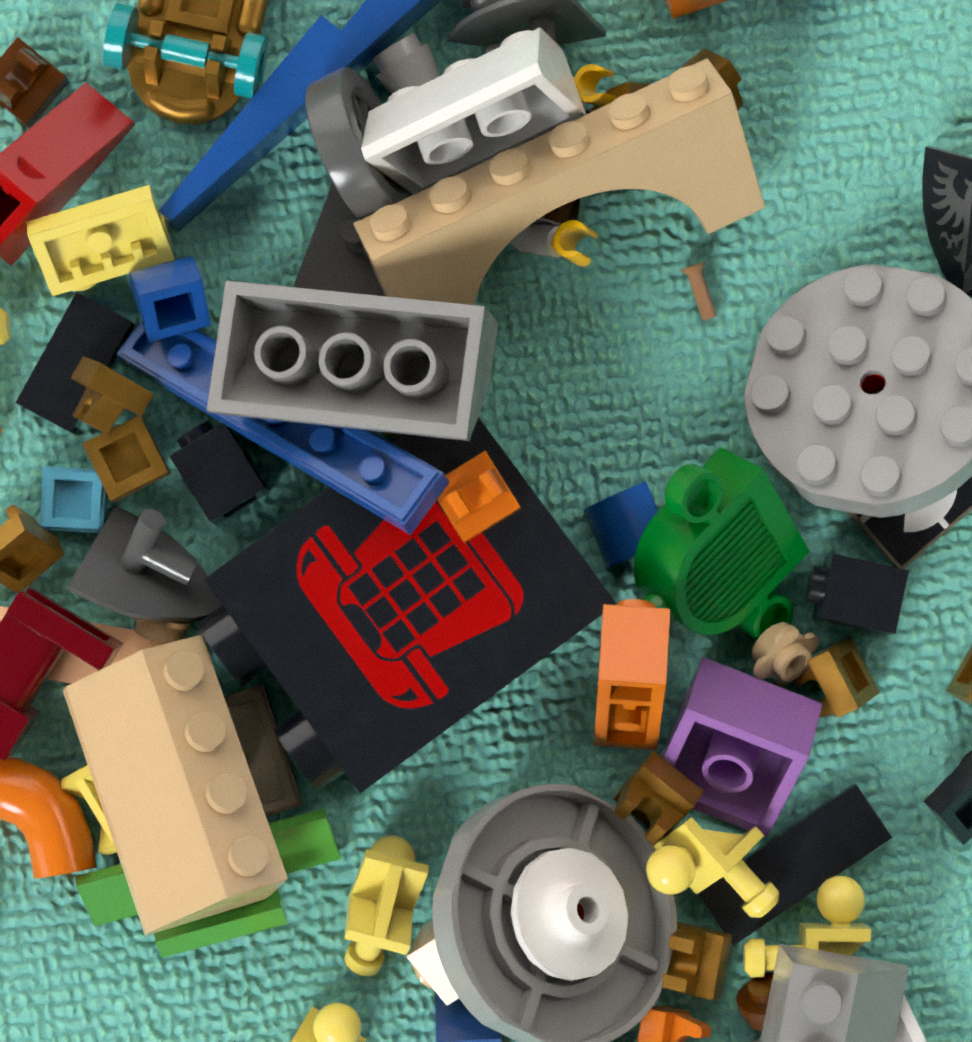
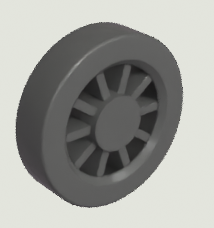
M342 67L308 85L305 94V107L309 127L326 171L346 205L361 220L374 214L378 209L396 204L413 194L364 159L361 145L368 112L382 105V102L372 87L358 72L348 67Z

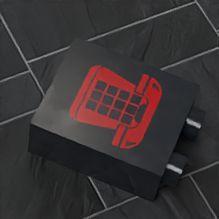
M479 417L469 441L401 434L391 441L398 447L442 471L444 475H447L482 452H487L521 508L468 542L463 543L437 500L414 532L409 535L329 487L204 579L222 606L197 624L198 629L225 668L241 686L246 685L267 668L278 680L299 710L273 728L292 760L318 791L325 788L343 773H346L359 793H362L603 614V604H617Z

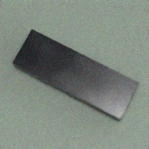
M853 783L742 859L764 885L771 882L779 891V902L763 917L751 918L742 909L745 901L724 877L698 893V895L723 932L732 934L731 944L734 946L818 889L827 879L837 876L890 840L892 836L859 787Z

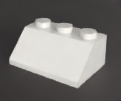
M539 27L533 31H520L508 36L502 41L499 48L476 59L470 58L457 61L448 66L443 75L421 86H410L394 92L386 103L368 112L361 150L367 162L415 195L432 187L444 178L453 177L492 159L504 150L513 149L552 131L562 123L578 119L586 115L563 49Z

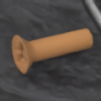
M706 261L679 270L688 276L702 321L717 317L702 271Z

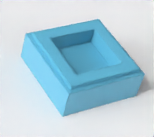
M43 467L40 526L46 531L99 534L107 520L108 495L95 469Z

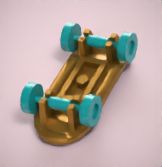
M139 0L137 7L116 3L106 29L103 63L105 66L126 70L128 67L131 83L142 102L159 117L177 124L199 125L217 120L233 109L241 97L252 99L260 89L268 52V37L261 35L269 0Z

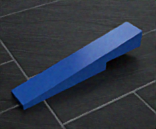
M366 0L342 30H339L321 15L159 209V213L165 221L178 232L182 230L307 119L305 94L311 82L342 67H348L360 73L372 62L375 56L386 50L441 0Z

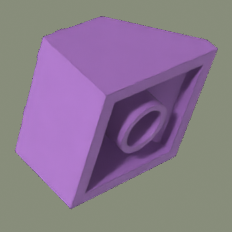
M702 657L683 697L661 757L704 791L692 809L748 831L756 826L764 837L767 838L810 756L822 703Z

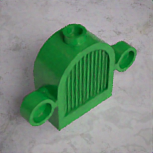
M722 447L702 467L696 464H687L680 467L671 476L666 486V503L650 520L637 546L634 559V580L642 600L653 603L656 608L670 609V626L677 621L690 630L702 635L720 634L739 624L740 629L744 633L757 640L766 629L774 624L786 622L791 625L793 619L792 603L789 599L773 590L810 551L765 470Z

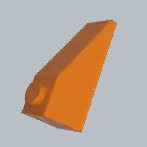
M641 599L622 600L617 605L603 604L594 746L657 750L667 680L670 609L656 608L653 603Z

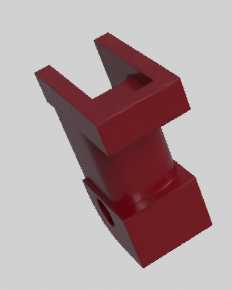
M28 587L26 592L22 590L18 592L0 622V758L4 761L17 752L41 711L31 705L64 650L94 668L101 670L111 665L123 645L121 641L32 587Z

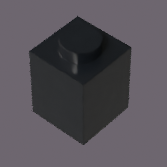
M206 421L189 430L177 440L181 449L169 456L206 517L215 525H218L270 492L230 427L223 423L214 428L210 421Z
M831 554L825 557L823 567L813 565L807 585L805 602L815 604L812 619L884 635L896 634L909 570Z

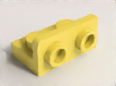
M150 185L26 222L29 241L52 296L69 291H84L92 288L99 282L129 274V272L174 260L168 227L165 219L159 213Z

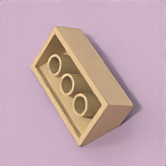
M203 635L140 650L65 686L63 693L145 936L264 900L288 880Z

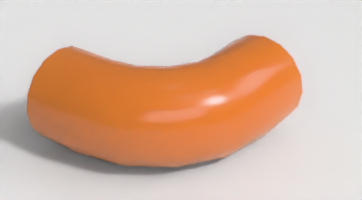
M9 757L5 761L0 758V820L15 825L24 834L29 847L33 878L51 877L96 868L92 835L79 800L74 795L61 789V781L54 773L21 758Z

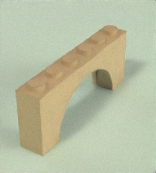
M708 58L691 66L682 67L670 76L638 91L622 95L612 103L578 119L562 123L552 131L520 146L504 150L492 159L460 174L444 178L432 187L396 204L384 206L374 214L353 224L385 296L474 305L481 282L501 251L533 222L556 208L579 198L621 189L656 191L674 197L689 206L707 234L764 209L765 205L733 93Z

